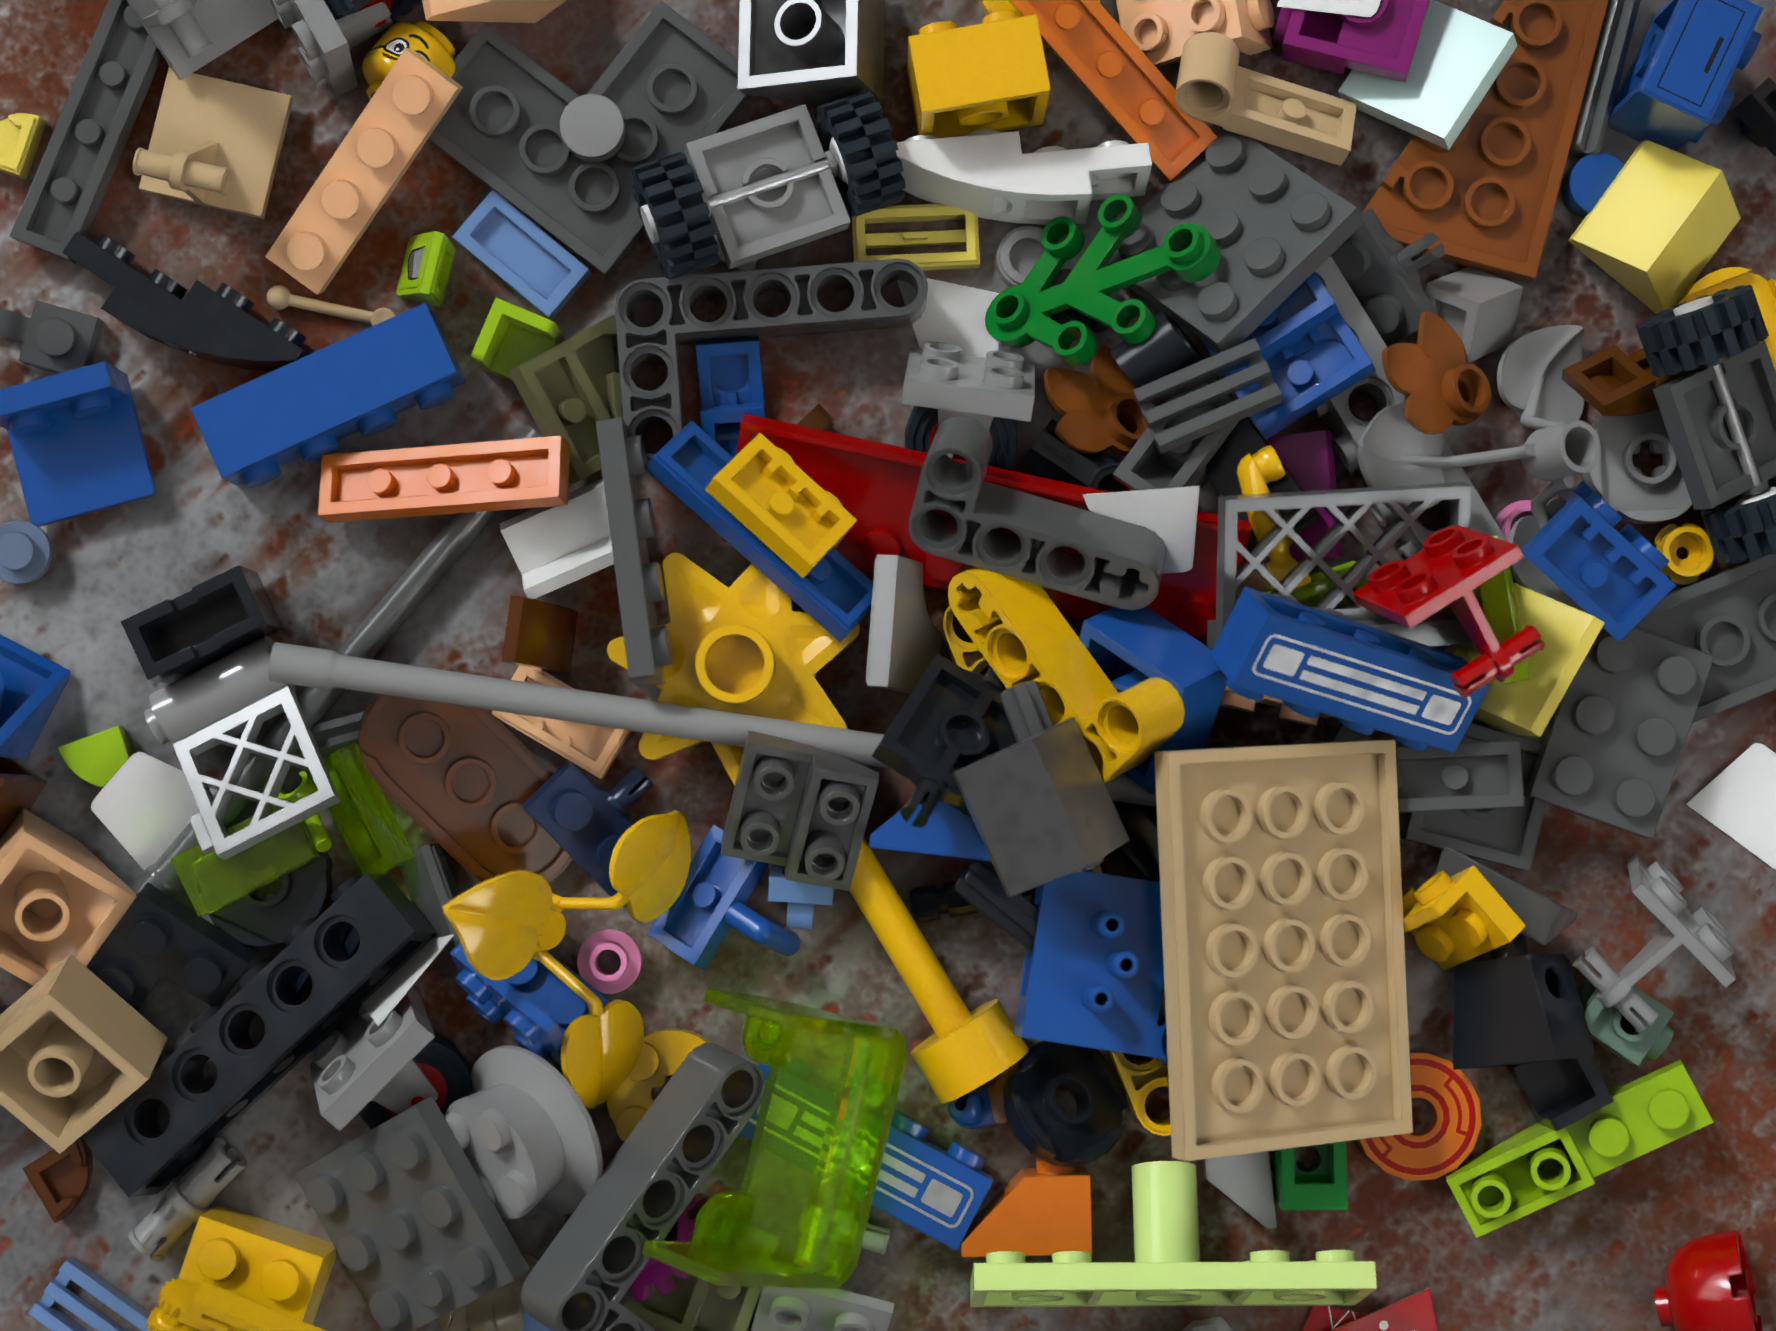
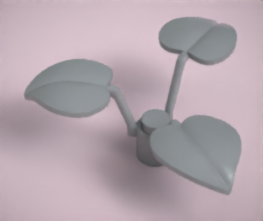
M1557 325L1532 331L1512 342L1501 356L1497 371L1499 395L1508 407L1522 412L1520 418L1522 426L1536 430L1522 446L1456 456H1442L1444 434L1430 435L1416 430L1405 420L1404 409L1406 402L1397 403L1378 412L1358 440V462L1368 486L1385 487L1445 483L1442 469L1521 459L1523 467L1529 474L1543 481H1552L1531 501L1533 516L1518 519L1511 528L1508 542L1518 545L1521 550L1566 504L1561 497H1553L1563 489L1572 488L1574 486L1572 476L1593 470L1600 459L1601 444L1596 431L1588 423L1579 420L1583 412L1585 399L1562 380L1563 369L1582 361L1584 327L1578 325ZM1434 500L1426 509L1434 506L1441 500ZM1400 502L1398 504L1405 510L1411 502ZM1525 556L1510 566L1513 576L1519 585L1585 612Z

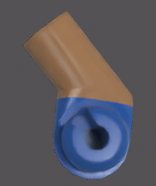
M1009 1068L1000 1073L994 1084L981 1085L973 1091L948 1102L950 1117L959 1126L966 1129H978L1008 1122L1004 1110L1003 1086Z

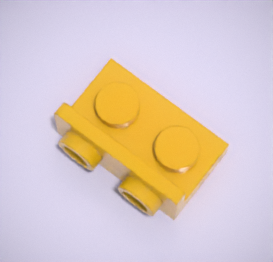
M761 433L720 470L705 489L802 578L833 547L836 548L857 521L856 518L844 509L838 498L830 492L823 490L795 464L787 452L776 447Z
M1474 865L1450 877L1442 870L1428 879L1416 891L1412 886L1402 891L1404 933L1410 931L1415 937L1416 944L1421 952L1429 959L1437 962L1443 971L1511 942L1526 926Z

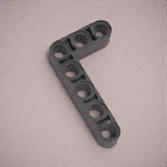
M887 259L684 275L673 279H667L666 277L646 278L632 281L621 289L616 298L615 305L623 420L632 432V436L641 435L650 425L664 424L672 429L674 437L686 426L680 345L696 344V341L757 336L761 339L905 327L917 321L926 309L928 292L926 276L918 265L909 260ZM903 280L915 288L917 296L908 306L893 307L883 299L881 295L883 288L892 281ZM841 285L851 291L854 300L844 311L830 312L824 309L818 302L821 292L829 286ZM780 290L787 294L791 299L787 311L777 317H766L760 314L755 308L756 302L766 291ZM717 295L726 301V311L717 321L702 322L694 317L693 308L696 302L703 296ZM655 300L662 304L663 314L660 320L653 326L638 327L631 323V311L640 301ZM660 362L668 368V376L665 383L658 389L651 391L642 390L637 387L635 376L638 369L645 363ZM646 453L647 465L655 454Z
M704 1043L697 1046L686 1056L602 1172L599 1179L594 1183L527 1276L522 1287L521 1300L523 1308L529 1315L551 1331H656L619 1302L758 1108L764 1096L766 1086L764 1074L758 1066L715 1043Z

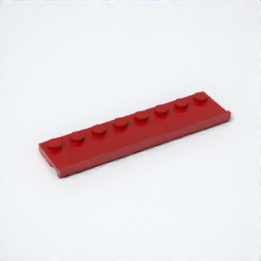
M744 413L740 420L736 455L761 433L776 447L787 452L795 464L823 490L830 492L838 498L844 509L856 518L857 521L835 549L858 570L874 574L875 558H877V555H899L923 563V585L948 590L954 576L974 567L930 554L920 549L910 536L909 519L922 467L928 453ZM951 458L957 462L968 463V461ZM988 466L984 479L986 482L1087 511L1089 509L1082 494L1108 492ZM934 509L936 513L942 516L953 517L944 510ZM1198 511L1192 569L1187 572L1162 574L1158 594L1154 601L1146 607L1207 646V620H1216L1218 515ZM1238 520L1237 540L1247 548L1252 527L1250 522ZM997 528L1004 534L1017 535L1007 528ZM1060 547L1070 553H1079L1077 549L1072 547ZM1237 554L1238 566L1243 559ZM1042 586L1061 614L1087 620L1113 608V606Z

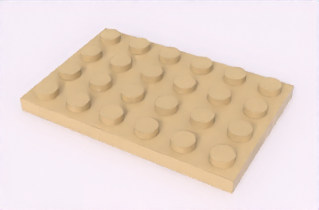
M1395 739L1154 752L1172 1158L1182 1161H1194L1413 1133Z

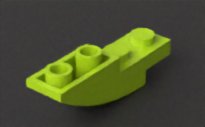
M1681 1059L1626 1085L1621 1086L1617 1082L1608 1086L1607 1089L1614 1102L1559 1131H1554L1536 1123L1496 1145L1447 1176L1446 1181L1476 1238L1595 1184L1594 1177L1714 1123Z

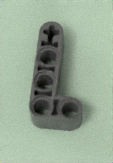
M962 416L947 419L939 426L922 467L909 519L910 536L920 549L936 556L1120 609L1137 610L1145 608L1154 601L1159 591L1166 559V547L1156 532L1143 526L986 482L984 479L992 453V438L985 426L975 419ZM947 454H958L964 457L968 463L957 462ZM934 509L944 510L953 517L942 516L936 513ZM997 528H1007L1017 535L1004 534ZM1060 547H1072L1077 549L1079 553H1070Z

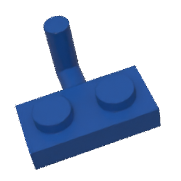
M713 824L690 863L689 874L680 896L663 915L655 920L647 935L693 966L706 970L731 927L753 942L782 955L791 956L795 954L800 947V937L797 933L767 920L745 905L769 863L721 855V841L724 829Z

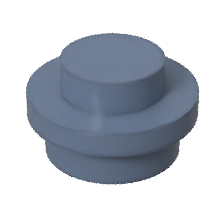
M11 521L0 526V579L8 583L23 585L41 578L50 567L53 556L52 544L45 531L39 526L26 521Z

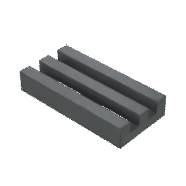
M1255 338L1133 390L1135 400L1160 454L1282 402V393L1277 383H1274L1271 377V370L1266 360H1263L1260 347ZM1247 364H1249L1250 366L1244 370H1241L1237 373H1234L1230 376H1227L1223 379H1220L1216 382H1213L1209 385H1206L1202 388H1199L1195 391H1192L1188 394H1185L1160 406L1154 407V404L1158 402H1161L1165 399H1168L1172 396H1175L1179 393H1182L1186 390H1189L1193 387H1196L1200 384H1203L1207 381H1210L1214 378H1217L1242 366H1245ZM1256 382L1260 387V390L1167 430L1162 425L1165 421L1193 409L1204 407L1220 400L1221 397Z

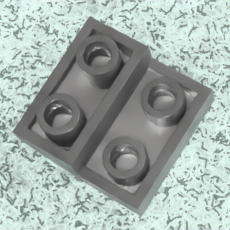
M748 730L722 836L721 855L785 866V880L849 891L878 786L879 773L847 758L810 745Z

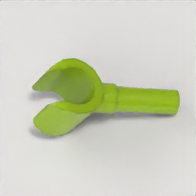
M301 771L299 775L302 778V782L298 788L288 794L282 787L277 798L295 803L318 791L308 774L305 771ZM320 812L301 821L306 825L317 851L325 852L331 848L332 842L322 823Z

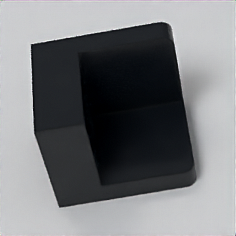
M1591 1058L1507 1066L1537 1123L1554 1131H1559L1614 1102Z

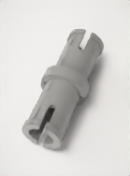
M215 1138L210 1143L208 1149L182 1177H174L168 1182L163 1190L166 1192L165 1196L140 1224L129 1233L130 1242L142 1255L146 1256L153 1248L154 1250L149 1255L150 1260L159 1262L194 1221L198 1222L200 1215L212 1209L210 1205L216 1196L247 1166L245 1157L235 1146L229 1143L226 1149L223 1150L222 1148L226 1145L225 1140Z

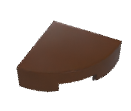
M85 1133L62 1153L59 1154L53 1149L22 1168L54 1223L69 1216L78 1207L88 1191L93 1173L92 1150L82 1138L86 1135Z

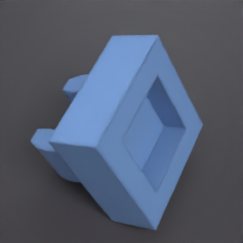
M771 864L768 901L788 902L786 928L812 930L814 905H833L834 888L785 880V866Z

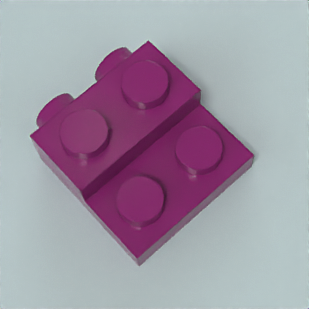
M1381 0L1378 10L1372 17L1281 8L1274 40L1283 42L1282 60L1341 75L1344 74L1346 67L1406 82L1430 0Z

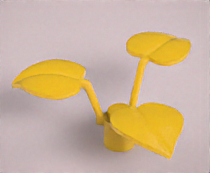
M677 810L667 814H656L642 818L629 827L619 838L613 849L609 865L610 882L617 891L611 897H562L552 893L548 882L541 875L528 870H518L479 883L442 907L445 916L459 937L467 960L477 973L490 980H505L519 973L534 959L541 962L587 1004L590 1014L575 1018L566 1028L560 1056L564 1078L576 1091L585 1107L591 1109L604 1103L620 1087L636 1065L644 1042L643 1020L636 1007L622 999L613 1000L603 1007L600 998L550 955L548 950L556 947L564 937L566 920L561 914L564 909L618 910L626 904L632 919L640 923H647L663 915L675 903L685 886L691 863V838L685 817Z

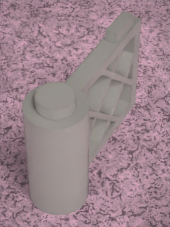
M266 635L152 692L149 695L151 708L144 711L147 724L155 738L161 744L170 741L179 759L199 809V813L189 819L202 851L206 854L216 851L217 856L223 860H227L341 801L295 694L296 686L269 681V661L274 642ZM285 711L291 728L281 751L255 744L263 722ZM242 733V736H241L240 739L235 738V736H237V735H239V734ZM219 744L236 748L223 781L205 776L196 757ZM299 746L305 759L295 756ZM250 753L276 761L263 794L237 786ZM290 766L311 772L318 791L295 803L277 798ZM209 788L218 790L215 799H213ZM235 795L259 803L250 825L228 836L222 819L232 796ZM273 808L280 809L279 811L271 814Z

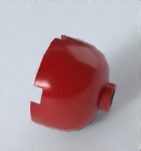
M1738 1230L1709 1234L1690 1240L1673 1253L1666 1265V1287L1654 1288L1657 1313L1662 1327L1674 1326L1676 1331H1763L1761 1315L1757 1316L1753 1295L1756 1294L1755 1285L1741 1235L1738 1234Z

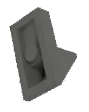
M1206 382L1203 383V384H1200V385H1198V386H1196V387H1193V388H1191V389H1189V390H1186V391H1184V392H1182V393H1179V394H1177V395H1175V396L1170 397L1167 402H1169V401H1171V400H1174V399H1176V398H1178V397H1181V396H1183V395H1185V394H1188V393H1190V392H1192V391H1195V390H1197V389H1199V388H1202V387H1204V386H1206V385H1209V384H1207ZM1228 396L1221 397L1218 401L1193 409L1163 422L1162 425L1167 430L1234 400ZM1239 421L1160 454L1151 432L1147 428L1115 470L1113 478L1132 491L1200 486V490L1207 482L1206 465Z

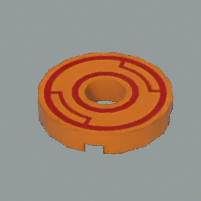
M1409 1051L1411 1098L1421 1097L1429 1103L1432 1110V1118L1429 1125L1417 1133L1359 1139L1357 1142L1362 1152L1386 1173L1409 1181L1434 1180L1457 1169L1474 1150L1482 1126L1480 1100L1469 1077L1460 1069L1454 1070L1451 1061L1424 1051Z

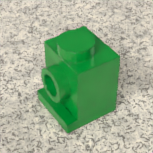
M1346 1141L1312 1145L1311 1147L1316 1151V1161L1311 1167L1306 1169L1297 1167L1295 1163V1155L1302 1147L1274 1150V1203L1282 1211L1348 1210Z

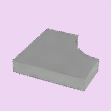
M877 555L874 565L866 683L867 686L911 694L936 653L941 655L942 633L933 626L926 609L923 591V563L899 555Z

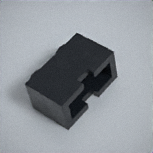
M240 565L192 587L191 591L177 598L162 601L121 621L147 679L170 684L265 635L271 636L284 629L258 573Z

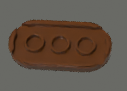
M378 693L371 698L363 712L358 733L359 749L364 766L372 779L472 876L480 882H484L508 872L528 870L541 875L549 883L566 869L572 858L521 807L553 773L489 710Z

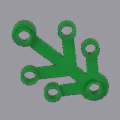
M1125 194L1113 195L1102 203L1098 211V220L1103 227L1065 282L1049 288L1066 260L1074 258L1082 250L1085 236L1073 220L1065 216L1051 220L1044 227L1041 234V242L1046 248L1021 285L1009 287L993 299L985 316L986 329L1000 344L1024 347L1034 341H1038L1053 349L1068 365H1083L1096 352V337L1079 321H1070L1061 325L1048 316L1071 308L1112 328L1128 344L1143 342L1151 335L1155 328V316L1140 300L1129 299L1121 303L1107 296V294L1170 270L1183 282L1194 283L1201 281L1211 275L1218 266L1221 257L1220 247L1203 226L1182 223L1169 230L1163 240V245L1107 266L1125 238L1134 234L1142 222V213L1130 197ZM1126 211L1121 219L1115 221L1119 214ZM1068 234L1067 238L1063 242L1058 244L1059 240L1064 235ZM1140 316L1133 326L1127 328L1128 323L1133 318ZM1081 338L1074 348L1069 349L1074 340Z

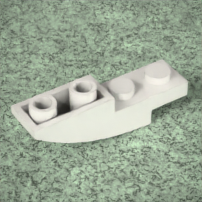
M982 129L974 131L968 136L937 138L933 135H917L908 138L906 141L896 142L899 149L896 151L897 157L902 161L904 170L900 172L905 179L906 188L903 189L904 191L933 204H943L973 212L980 218L1019 224L1047 225L1051 220L1061 216L1069 217L1075 224H1086L1091 200L1108 199L1116 194H1125L1128 197L1145 196L1152 167L1149 143L1129 144L1121 140L1107 141L1092 148L1070 150L1061 146H1047L1033 153L1022 154L1019 131L1001 133L994 129Z

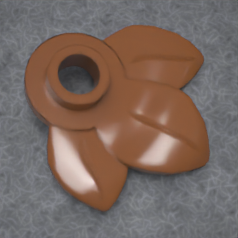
M1430 310L1421 313L1416 344L1396 343L1384 348L1382 351V363L1387 380L1396 391L1408 397L1405 404L1404 417L1416 430L1424 434H1440L1451 424L1464 426L1476 421L1488 407L1491 400V389L1486 375L1476 365L1466 363L1465 350L1461 338L1436 313Z
M1102 344L1096 350L1088 374L1050 367L1044 373V387L1049 402L1056 411L1063 415L1056 424L1054 433L1067 446L1085 454H1097L1110 449L1114 453L1127 456L1148 426L1134 397L1133 390L1136 387L1111 355L1110 351L1112 349L1105 344Z

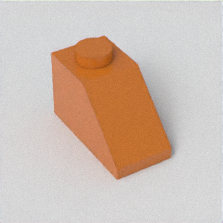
M1036 1158V1168H1021L973 1219L960 1244L961 1257H986L987 1253L1000 1251L1023 1252L1026 1256H1051L1052 1253L1062 1251H1085L1092 1253L1091 1176L1086 1167L1053 1166L1040 1158Z

